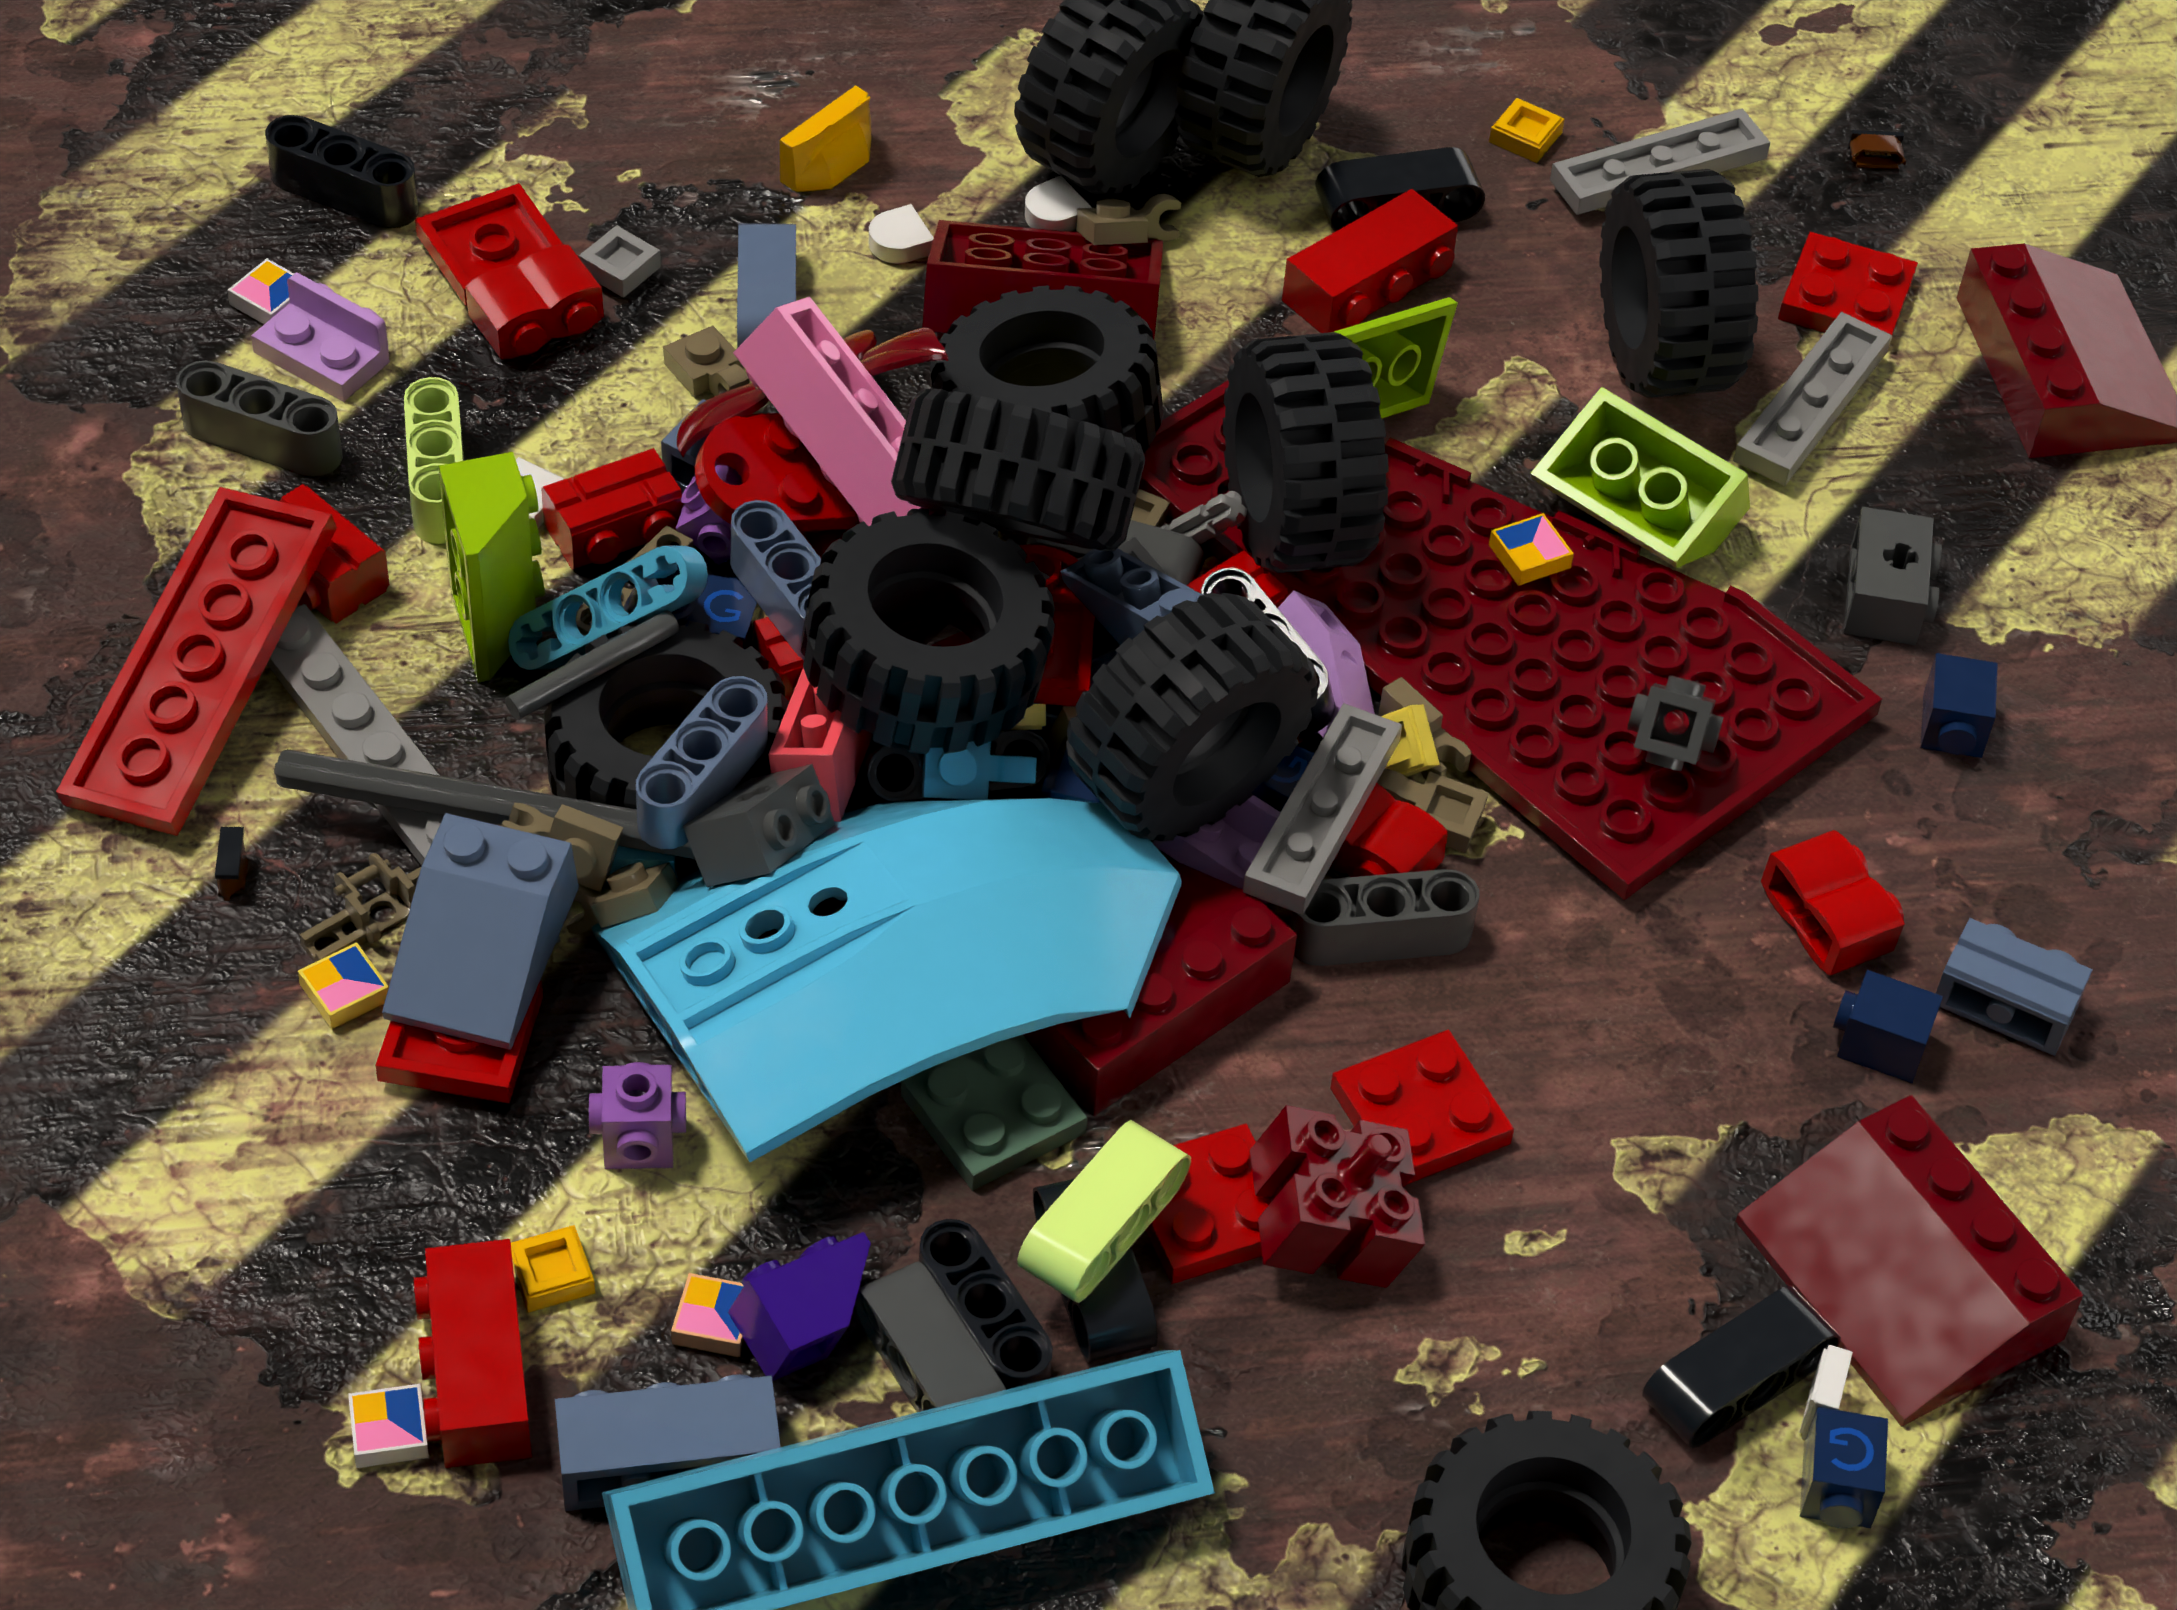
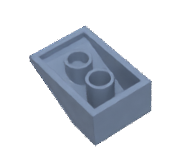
M445 813L421 866L383 1006V1018L511 1050L579 888L572 844L562 840Z

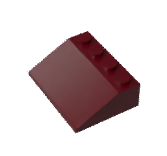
M939 220L926 266L922 328L932 329L937 338L941 339L955 320L961 315L965 317L970 316L972 308L986 300L989 303L1000 300L1001 294L1017 290L1018 294L1032 292L1033 287L1048 285L1050 290H1063L1066 285L1081 287L1085 293L1092 294L1095 290L1109 294L1115 300V303L1120 300L1123 301L1147 322L1153 332V340L1155 341L1163 241L1148 239V243L1093 245L1079 232Z
M2025 243L1970 249L1956 298L2029 458L2177 443L2176 392L2118 274Z
M1164 856L1179 872L1182 884L1131 1017L1129 1018L1123 1010L1069 1021L1023 1034L1063 1087L1091 1115L1095 1117L1290 982L1297 934L1257 897L1243 893V889Z
M1912 1094L1856 1122L1739 1212L1735 1220L1785 1284L1795 1288L1841 1336L1838 1347L1853 1352L1850 1364L1901 1427L2063 1341L2084 1296Z

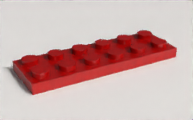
M219 487L56 790V794L63 806L167 834L179 835L337 529L330 513Z

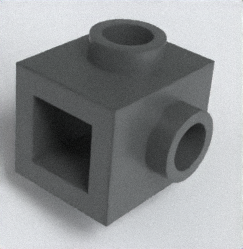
M1669 675L1666 686L1655 683L1651 686L1648 696L1637 693L1627 730L1638 732L1634 748L1648 751L1645 759L1646 762L1682 771L1684 762L1697 764L1701 751L1714 753L1724 717L1712 714L1716 700L1703 697L1706 685ZM1680 710L1688 716L1689 726L1685 732L1675 734L1667 729L1665 717L1670 711Z

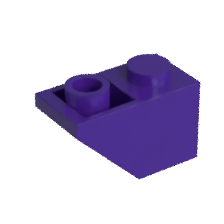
M864 1232L838 1242L835 1236L826 1237L808 1247L800 1255L799 1259L782 1266L778 1260L768 1261L750 1271L743 1278L742 1284L744 1287L728 1313L765 1376H772V1381L828 1358L849 1327L871 1244Z

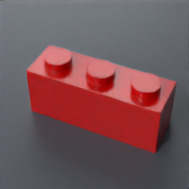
M1410 189L1289 257L1286 261L1282 301L1320 333L1334 332L1357 325L1366 316L1390 302H1398L1416 287L1432 278L1437 279L1444 275L1452 267L1455 258L1454 250L1458 225L1415 190Z
M510 1239L425 1248L427 1276L415 1277L413 1279L417 1320L431 1319L432 1336L418 1338L422 1380L436 1379L437 1397L423 1399L427 1442L442 1441L445 1468L532 1458Z

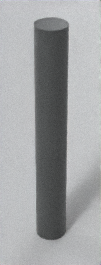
M665 610L507 696L505 703L510 714L516 720H520L679 632V625L676 618L670 611Z

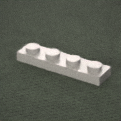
M1741 108L1553 163L1550 181L1576 215L1606 207L1607 202L1612 199V191L1629 176L1710 169L1721 173L1767 159L1771 142L1744 109Z
M1840 312L1737 444L1733 461L1786 486L1886 355L1892 335Z
M1343 703L1244 876L1243 893L1296 913L1304 914L1399 744L1402 724Z

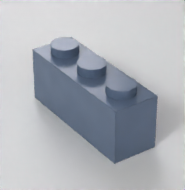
M730 1375L721 1378L717 1382L689 1385L662 1382L642 1390L614 1393L588 1390L578 1393L574 1397L555 1399L565 1511L605 1507L602 1496L603 1492L781 1447L772 1376L752 1378L747 1375Z

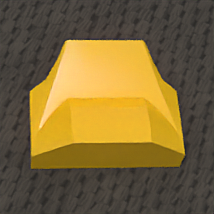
M855 85L780 139L781 183L795 192L832 189L869 162L871 118L869 108L870 96H868L867 92Z

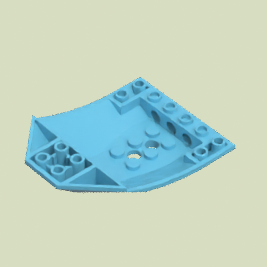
M1052 798L883 802L844 813L841 822H835L834 826L770 874L706 887L700 869L678 880L680 885L659 911L601 928L598 923L592 926L591 929L597 941L748 1161L752 1162L865 1098L935 1065L999 1041L1069 1021L1123 1010L1130 1018L1178 895L1182 880L1179 872L1150 840L1132 835L1101 803ZM834 897L840 901H847L841 910L832 915L817 916L813 914L814 908L825 899ZM772 929H776L778 931L771 937L757 939L761 934H763L766 931Z

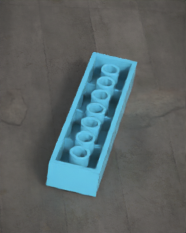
M1162 1350L603 1492L602 1496L629 1610H774L1203 1497L1215 1492L1181 1351Z

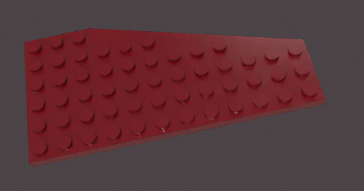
M1228 380L1163 419L1160 428L1156 432L1155 439L1144 453L1145 464L1139 489L1169 502L1167 517L1172 521L1202 504L1206 505L1214 497L1229 492L1228 469L1225 468L1224 459L1226 444L1225 436L1223 435V418H1225L1226 410L1224 394L1225 389L1229 385ZM1391 437L1385 444V454L1388 455L1389 472L1386 473L1388 503L1384 506L1385 523L1383 531L1378 534L1379 543L1376 549L1361 563L1353 566L1286 573H1273L1263 568L1265 573L1270 572L1288 588L1289 594L1294 590L1326 604L1360 644L1368 685L1382 696L1383 687L1400 677L1404 678L1443 714L1441 728L1468 746L1471 751L1468 769L1623 900L1633 895L1877 716L1882 702L1880 696L1748 593L1731 585L1726 592L1643 557L1640 555L1641 546L1561 511H1557L1554 517L1545 515L1574 553L1571 568L1518 586L1489 546L1491 530L1542 514L1543 512L1470 481L1471 472ZM1237 525L1232 528L1229 526L1226 531L1200 544L1222 563L1243 550L1252 557V553L1246 550L1242 542L1243 534L1237 528ZM1669 675L1706 685L1703 697L1716 700L1712 714L1724 717L1714 753L1701 751L1697 764L1684 762L1682 771L1646 762L1645 759L1648 751L1634 748L1638 732L1627 730L1637 693L1648 696L1653 684L1666 686ZM1672 710L1665 717V725L1670 732L1680 734L1687 730L1689 719L1683 711Z

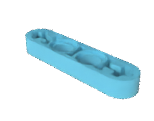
M689 546L657 547L520 616L514 621L509 632L508 644L513 660L521 668L527 670L558 668L565 665L577 653L583 656L585 654V646L602 635H605L608 639L617 636V630L620 627L635 623L638 626L665 610L673 612L695 601L701 596L707 583V566L703 556L695 548ZM678 564L680 574L673 579V585H659L656 578H665L675 573ZM629 580L634 584L638 594L637 606L631 614L625 611L621 601L622 589ZM583 603L589 607L592 613V626L586 636L580 633L576 623L577 611ZM555 631L558 638H550L538 646L536 645V642L542 638V632Z

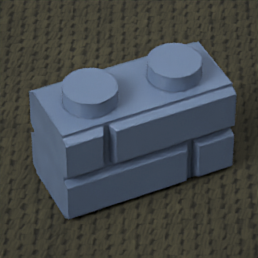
M1969 918L1945 966L1936 994L1943 996L1940 1004L1941 1008L2055 1056L2079 1006L2093 969L2077 963L2070 954L2064 951L2045 950L2019 939L2011 930L2002 925H1986Z

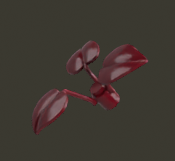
M918 328L906 332L875 346L877 342L876 337L871 330H864L843 339L856 357L861 360L860 362L871 376L913 364L949 360L943 345L930 328ZM747 384L721 393L701 403L685 417L679 427L677 448L681 456L684 458L686 452L697 441L709 435L714 427L722 421L734 416L747 417L763 408L770 400L763 391L758 388L756 389L753 384Z

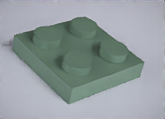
M1024 1035L996 1042L935 1065L901 1081L902 1098L972 1191L1085 1134L1087 1130V1116Z

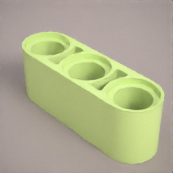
M428 377L410 384L405 390L404 395L410 501L413 527L416 535L423 541L431 544H446L438 466L464 461L459 397L456 387L450 381L442 378Z
M1132 1120L1126 1122L1036 1222L1021 1246L1017 1258L1018 1266L1074 1302H1082L1093 1292L1178 1192L1190 1169L1191 1156Z

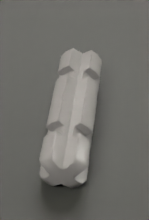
M1229 491L1226 494H1220L1209 500L1206 505L1202 504L1174 519L1170 525L1165 524L1160 528L1184 534L1194 539L1197 543L1202 544L1226 531L1229 526L1232 528L1243 522L1247 515V509L1241 504L1242 496L1235 491Z

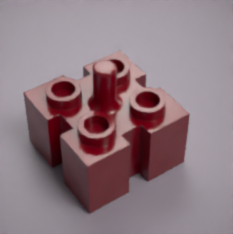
M1286 1105L1250 1149L1255 1195L1271 1198V1203L1258 1218L1263 1265L1314 1274L1322 1263L1326 1262L1336 1264L1338 1279L1387 1288L1424 1247L1425 1240L1419 1199L1411 1197L1403 1189L1415 1176L1407 1129L1359 1120L1349 1132L1343 1130L1342 1126L1336 1121L1334 1114Z

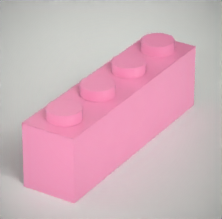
M810 296L776 307L733 352L746 369L749 380L755 387L764 392L783 417L784 424L789 432L801 440L818 462L826 480L838 488L855 510L860 523L864 521L868 526H871L874 517L895 511L897 517L907 516L908 511L911 509H927L897 498L891 483L906 423L904 417ZM929 510V515H932L934 511Z

